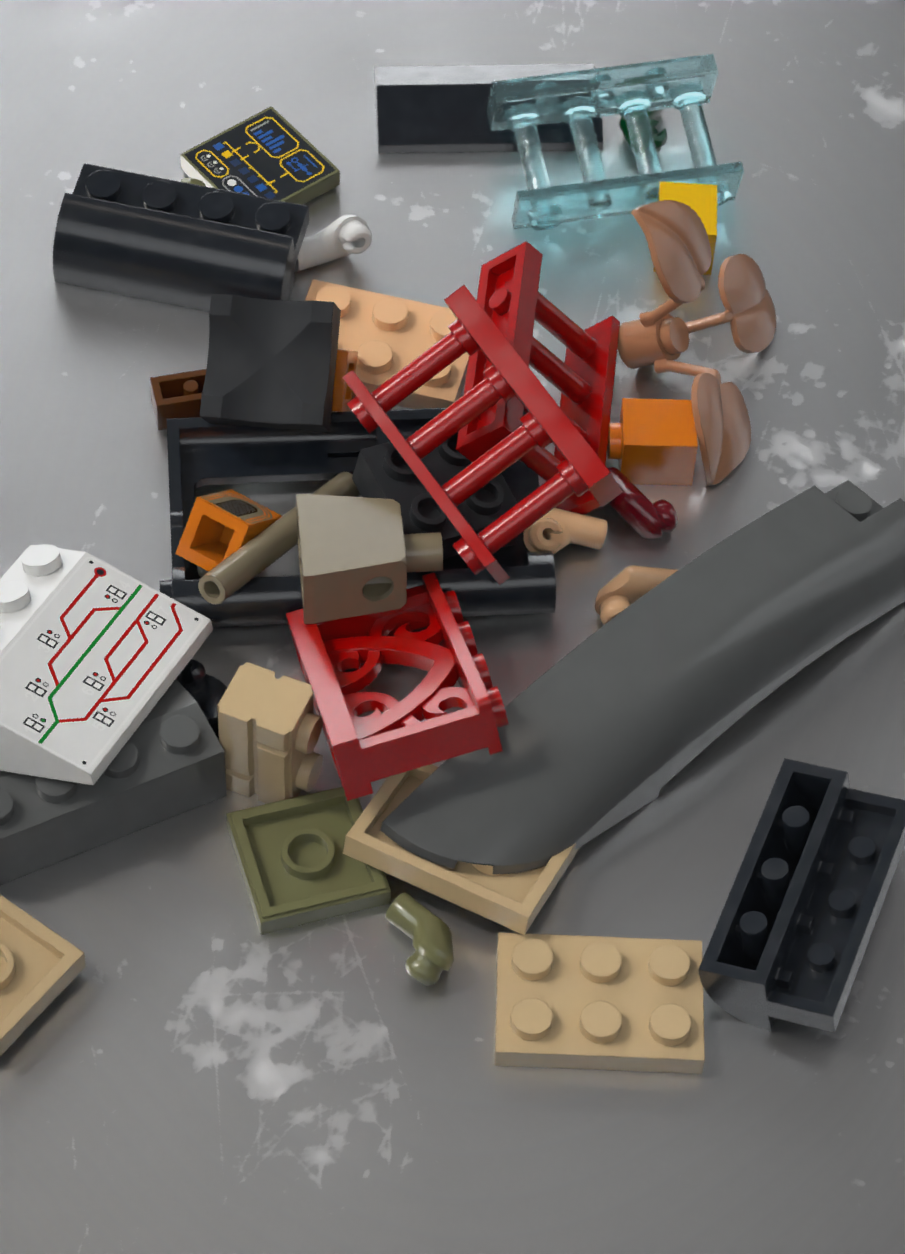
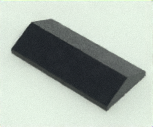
M595 64L374 67L378 154L583 151L603 149L601 82Z

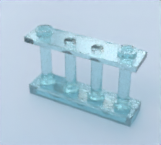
M714 54L493 81L487 106L491 131L503 129L514 131L528 189L517 191L511 219L513 229L531 227L535 230H548L566 222L631 214V211L635 208L657 201L660 181L717 185V207L725 204L727 201L735 200L744 173L742 161L717 165L702 104L710 103L718 76ZM666 108L680 110L694 168L662 172L647 111ZM612 115L625 117L639 175L606 179L592 118ZM557 122L570 124L583 182L550 186L537 125Z

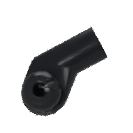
M191 659L176 679L197 701L219 740L217 705L227 686L219 679L206 674L205 667L201 662Z

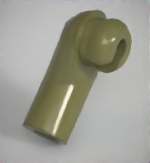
M402 893L389 906L385 919L413 940V947L416 951L406 960V971L426 986L434 985L440 979L443 970L449 971L454 963L452 933L448 925L409 894Z

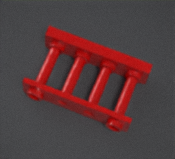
M525 241L481 265L477 302L528 367L530 365L561 391L559 407L604 465H606L620 321L612 315L585 330L579 327L538 291L542 254L529 242ZM534 320L566 346L565 363L533 337ZM481 350L471 357L469 356L464 394L486 378L483 372L492 366ZM516 396L507 403L501 398L458 431L456 450L471 462H474L520 427L522 423L519 419L523 416V411L525 413H528V411ZM537 445L519 460L545 481H548L559 472L555 466L561 463L564 457L556 447L554 455H552L545 448L542 450ZM588 490L580 497L573 493L555 508L585 515L601 505Z
M463 285L444 299L456 317V320L447 326L451 331L449 334L373 392L367 389L353 370L342 378L356 395L347 405L369 434L376 428H381L460 533L462 538L455 542L453 547L475 575L486 568L497 583L501 585L510 577L493 554L573 493L580 497L589 490L598 503L604 507L623 491L611 472L470 291ZM481 350L492 364L491 367L483 372L486 378L405 439L386 413L467 352L471 357ZM516 396L528 411L519 419L522 425L441 486L421 459L501 398L507 403ZM553 443L564 457V460L555 466L559 472L477 534L457 506L537 445L543 450Z

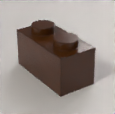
M206 369L150 377L151 402L158 430L167 429V419L200 417L201 396Z

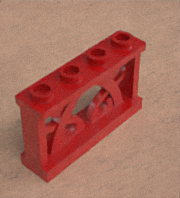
M434 572L422 576L423 585L407 589L406 604L400 609L314 624H304L303 609L286 613L305 682L312 685L314 707L317 715L322 718V730L347 801L373 794L371 782L483 748H487L489 755L503 752L497 728L508 725V718L498 687H493L483 654H478L471 627L468 621L464 622L455 591L451 590L443 593ZM428 626L426 629L422 631L412 632V630ZM383 663L404 665L428 671V674L420 684L400 702L394 697L383 693L358 692L379 675ZM351 668H356V669H358V670L353 671V672H343V671H345V670H347V669H351ZM457 681L460 687H454ZM454 707L463 708L452 713L445 712V710ZM375 710L371 715L359 717L365 712Z

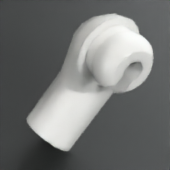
M342 215L317 235L303 239L295 264V271L308 269L349 256L350 254L364 252L372 242V233L368 228L367 222L362 217L356 215Z

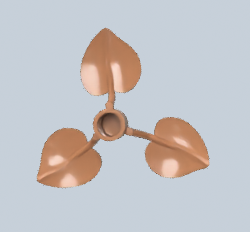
M672 200L656 201L635 208L631 211V214L644 232L657 276L670 299L653 311L640 313L639 319L622 323L619 328L617 349L624 364L631 369L654 365L655 372L658 374L670 371L695 376L691 390V402L705 471L706 486L716 485L742 462L750 447L751 425L744 398L734 383H721V375L717 369L673 360L678 359L680 354L687 350L689 346V333L721 325L729 321L734 343L740 351L756 353L766 349L772 342L776 331L775 307L766 289L762 271L757 263L746 254H736L729 256L723 261L718 275L719 294L726 311L686 323L680 317L670 315L669 313L680 305L695 301L699 297L700 292L705 289V280L702 274L709 269L712 254L704 224L692 208Z

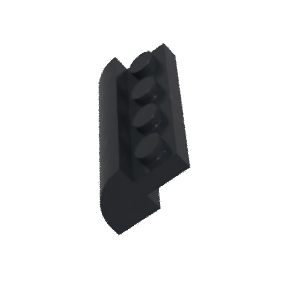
M84 163L73 193L64 194L60 207L53 245L54 281L210 312L211 293L289 301L295 283V264L309 224V206Z
M784 759L698 969L703 988L717 1005L735 1018L770 1032L776 1018L830 1032L836 1031L905 846V800L851 789L849 775L846 771Z

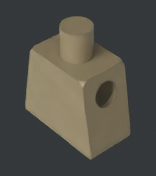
M296 494L297 546L304 624H314L400 609L407 601L408 572L443 571L441 532L404 534L400 503L394 499Z

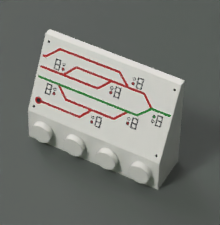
M49 544L29 545L0 579V771L94 785L213 631L211 619L85 551L61 549Z

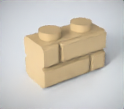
M249 662L242 666L240 665L217 705L219 742L225 751L226 789L247 797L257 794L258 801L265 804L298 797L301 790L310 792L317 782L323 764V755L314 752L322 731L323 721L321 716L314 714V692L312 691V685L285 675L277 679L275 678L274 671Z

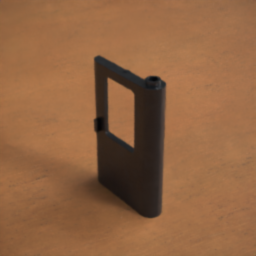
M446 408L389 410L386 414L404 437H408ZM352 411L332 412L330 432L210 424L201 417L167 419L172 579L159 580L160 592L211 619L213 628L289 625L286 613L303 609L300 575L254 577L220 604H211L202 597L198 588L201 577L198 574L197 565L175 554L195 503V491L204 485L331 480L340 472L354 473L360 449L390 442V440L380 427L369 434ZM520 460L501 473L517 503L540 487L538 474ZM523 531L518 535L515 545L501 548L493 554L510 577L501 585L497 583L486 568L475 575L462 557L456 555L443 560V571L408 572L407 589L423 585L422 576L434 572L443 593L451 590L455 591L463 617L555 613L556 575L552 551L530 552L524 543Z

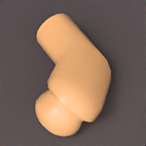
M553 508L524 531V543L530 552L552 551L553 555L570 543L600 550L607 533V520Z
M636 565L624 568L598 591L594 608L600 615L602 624L605 625L678 570Z

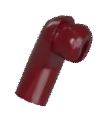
M615 467L607 468L623 491L610 501L609 504L642 538L650 540L661 539L662 533L671 532L676 528L678 518L670 502L658 500L652 504L619 469Z

